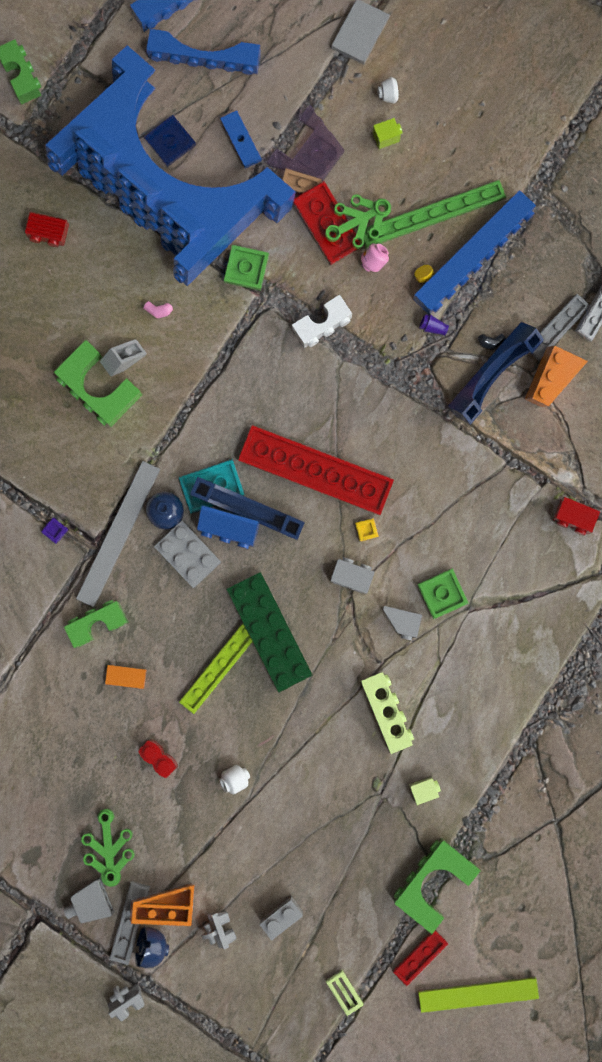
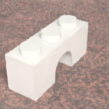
M340 295L324 304V311L328 316L324 323H314L307 315L292 325L293 332L304 348L316 345L319 342L318 339L323 336H330L335 332V328L338 326L344 327L351 321L352 312Z

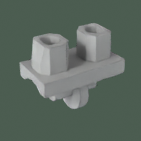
M226 911L208 913L207 917L210 924L204 925L206 932L201 935L202 939H209L210 945L217 942L218 947L223 948V950L229 948L228 944L237 938L233 929L223 931L222 925L230 922L228 913Z
M135 984L130 989L127 986L123 989L115 986L113 988L114 995L110 997L111 1002L108 1003V1014L111 1018L116 1017L122 1022L129 1016L127 1009L129 1006L132 1005L135 1010L144 1007L145 1004L140 986Z

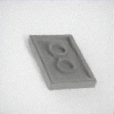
M356 0L331 49L364 65L390 15L361 0Z

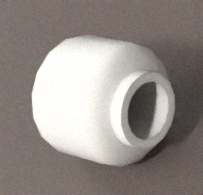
M234 765L223 771L219 780L226 793L236 794L247 788L250 775L246 768L242 769L240 766Z

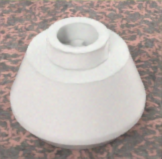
M393 77L381 82V86H378V96L384 102L394 104L398 101L397 81Z

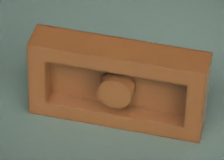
M289 169L285 170L283 181L296 191L297 194H303L320 184L322 180Z

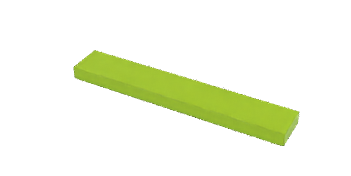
M243 623L179 701L191 713H196L252 643Z
M536 977L418 991L421 1013L539 999Z

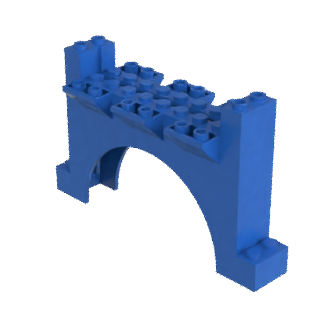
M127 45L112 59L114 83L45 145L48 166L53 172H58L63 176L78 162L80 175L85 179L88 178L98 191L102 190L105 194L110 192L119 197L120 209L124 214H129L139 227H144L146 230L151 228L153 231L161 234L162 247L175 255L174 278L179 283H184L188 286L262 212H264L269 220L278 223L292 209L296 191L268 167L243 183L217 188L185 183L159 168L144 150L136 131L139 112L147 98L155 90V87L147 81L155 72V69Z

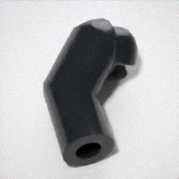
M502 333L495 338L481 334L477 341L481 347L494 350L506 340V337Z

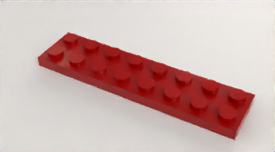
M253 425L238 459L239 462L379 516L382 513L394 479Z

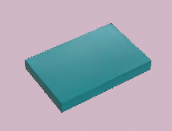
M233 459L179 477L191 514L201 511L202 505L207 507L216 506L190 495L197 477L245 496Z

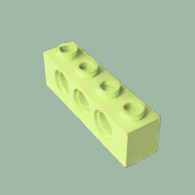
M383 672L361 680L389 752L393 754L412 746L411 741L414 740L410 729L406 730L404 722L407 720L403 711H399L396 704L399 701L395 692L391 693L389 686L392 684L388 674L384 675ZM379 688H383L386 691V696L383 699H377L375 696V692ZM387 706L393 708V715L391 717L383 715V709ZM393 725L401 727L399 735L394 736L391 734L390 729Z

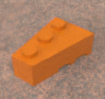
M557 346L547 347L525 400L540 407L550 406L588 361Z
M191 883L132 900L130 923L191 926L194 885Z

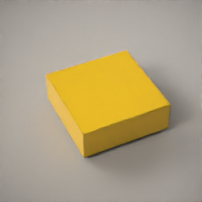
M374 518L355 523L360 542L379 537Z

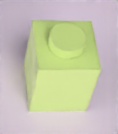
M432 777L409 785L417 805L438 798V792L441 791L437 780L433 781Z

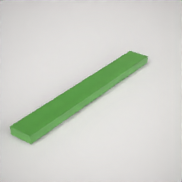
M500 180L385 220L381 223L380 236L377 240H371L368 236L373 225L366 227L363 237L364 246L367 249L371 244H381L504 200L506 195ZM372 231V232H371V235L374 236V237H376V236H377V232H376V231Z

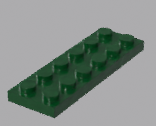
M259 572L227 588L226 590L277 692L280 693L313 676L262 573Z

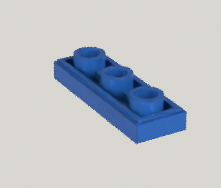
M236 110L220 118L244 168L246 169L261 162L262 159L238 111Z

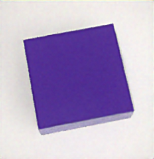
M52 517L41 533L57 544L69 529Z

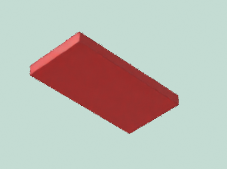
M325 181L294 198V206L330 266L358 250L352 246V241L356 237L353 228L341 234L340 238L335 242H330L325 237L326 229L329 226L336 225L339 227L348 222L344 214L337 216L334 213L335 205L338 203ZM337 207L338 212H343L340 207ZM334 232L329 233L330 237H336ZM355 240V244L361 245V241Z

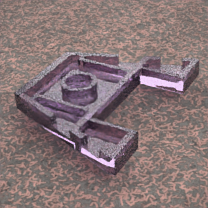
M309 105L301 115L300 121L314 130L311 136L293 159L276 149L267 161V165L284 171L289 169L322 179L321 182H323L345 150L331 131L324 125L322 119L315 113L313 107Z

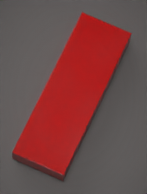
M436 930L433 934L429 933L392 970L393 973L408 986L448 945V942Z

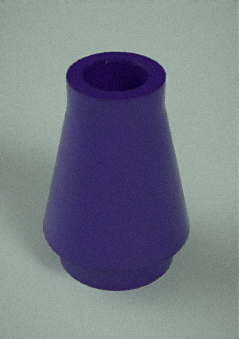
M424 314L419 328L423 332L445 336L449 325L431 314Z

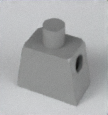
M101 877L70 897L72 905L64 908L67 919L78 916L80 923L110 917L115 912Z

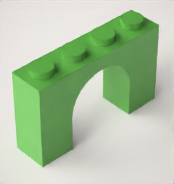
M85 340L54 371L58 376L56 380L63 387L67 385L71 389L69 393L76 400L81 398L85 402L83 406L90 413L92 411L97 413L98 416L96 418L104 426L108 424L112 427L142 396V393L126 378L113 393L106 397L97 398L87 394L84 388L85 375L102 356Z
M442 838L439 841L436 840L431 845L429 855L427 857L424 855L417 864L419 868L415 873L412 871L407 876L405 886L403 888L399 887L393 895L395 897L393 900L394 904L431 934L440 925L444 917L423 899L421 885L424 878L432 871L447 870L469 886L481 871Z

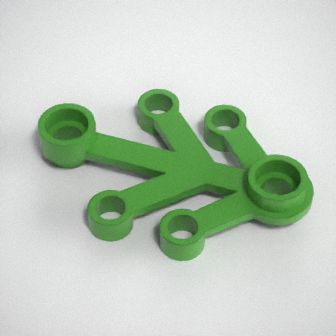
M358 194L353 195L350 204L353 207L361 205L371 209L367 212L346 207L343 203L336 204L334 213L337 216L344 214L354 217V219L339 227L336 225L329 226L325 232L326 239L330 242H335L340 238L341 234L359 225L356 237L352 241V246L360 249L364 244L363 237L368 220L375 217L373 228L370 229L368 236L371 240H377L380 236L382 219L391 212V204L386 199H378L374 202L364 199ZM354 198L359 199L358 204L353 202ZM383 206L385 211H379L378 207ZM337 207H342L343 212H338ZM372 231H376V232H377V236H376V237H374V236L371 235V232H372ZM334 232L336 237H330L329 233ZM355 240H360L361 245H356Z
M103 809L98 814V821L102 824L104 846L96 841L91 833L84 834L81 842L85 846L92 847L104 857L106 866L96 860V856L93 853H87L83 858V862L88 866L91 865L102 874L101 879L106 886L113 887L121 880L120 871L135 856L134 850L127 848L123 851L122 858L114 866V856L126 841L133 837V832L130 829H124L120 834V838L112 846L110 823L114 820V813L110 809ZM103 814L108 815L109 819L107 821L102 819ZM125 831L130 833L129 838L123 836ZM85 836H89L91 838L90 843L85 842ZM127 851H130L132 853L131 858H127L125 856V853ZM87 856H91L93 858V861L91 863L87 862ZM109 873L114 875V880L108 879Z

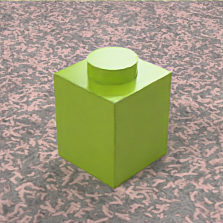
M395 118L373 125L372 133L379 149L400 142L403 132L401 125L396 123Z

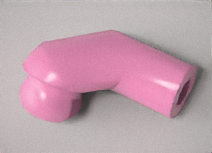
M148 301L143 309L155 318H162L170 315L173 308L169 303L156 307Z

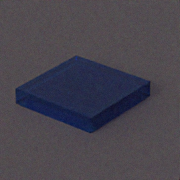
M174 115L144 137L145 141L167 167L196 146L194 139Z

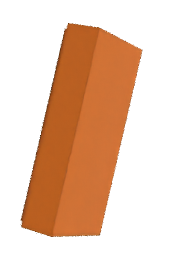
M108 665L105 684L144 689L147 670Z

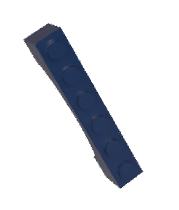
M520 322L448 405L457 418L470 425L483 411L481 409L483 400L495 380L515 361L528 353L532 354L544 341L537 328Z
M197 477L190 493L194 497L245 518L258 521L259 524L298 540L305 524L302 520L201 477Z

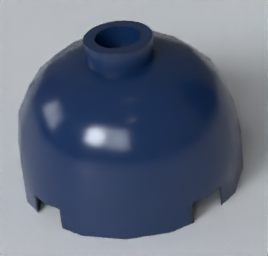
M171 492L156 493L147 502V518L158 529H173L183 519L184 505L180 498Z
M151 927L141 928L136 942V946H139V953H135V964L141 968H154L163 961L165 956H168L169 944L166 943V938L160 930Z

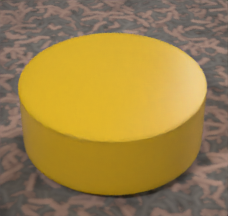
M423 265L415 271L414 275L418 282L425 283L434 276V271L430 265Z

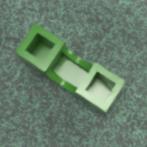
M12 40L0 46V60L6 72L20 70L19 76L10 80L22 105L42 96L39 91L42 87L38 78H33L31 74L34 70L30 61L26 62L24 56H27L23 46H18L16 40Z
M110 600L102 604L103 608L97 611L94 608L86 612V616L81 619L76 617L69 620V625L64 628L73 647L78 648L94 640L91 628L97 621H103L109 631L129 623L120 603Z

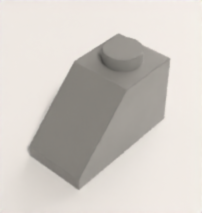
M135 339L110 348L100 363L109 375L113 376L124 372L146 356L147 353Z
M387 606L383 607L382 611L395 632L401 634L400 638L412 641V637L417 638L422 618L421 614Z

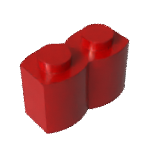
M152 739L148 740L139 749L141 758L147 763L152 764L154 770L161 777H169L178 767L176 760L171 755L164 753L162 746Z

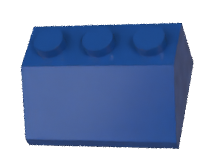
M202 505L197 530L201 532L203 537L212 538L213 535L219 537L221 542L230 544V541L237 542L238 547L248 549L249 546L254 547L260 525L258 521Z

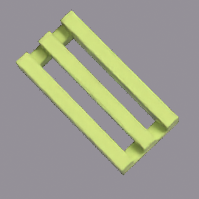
M340 970L339 973L326 980L327 985L347 1016L364 1005L343 970ZM340 977H342L358 1004H354L340 982ZM332 982H336L352 1008H347Z

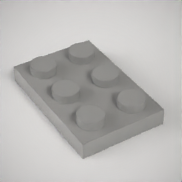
M183 521L154 546L192 588H195L222 563Z

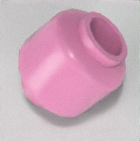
M371 244L361 255L363 268L372 272L380 271L389 260L388 250L382 244Z

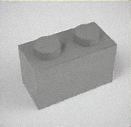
M344 557L342 560L338 559L330 582L367 595L375 573L371 571L372 567L364 564L360 566L354 565L353 560Z
M290 896L263 917L259 925L272 941L303 916V911L293 897Z

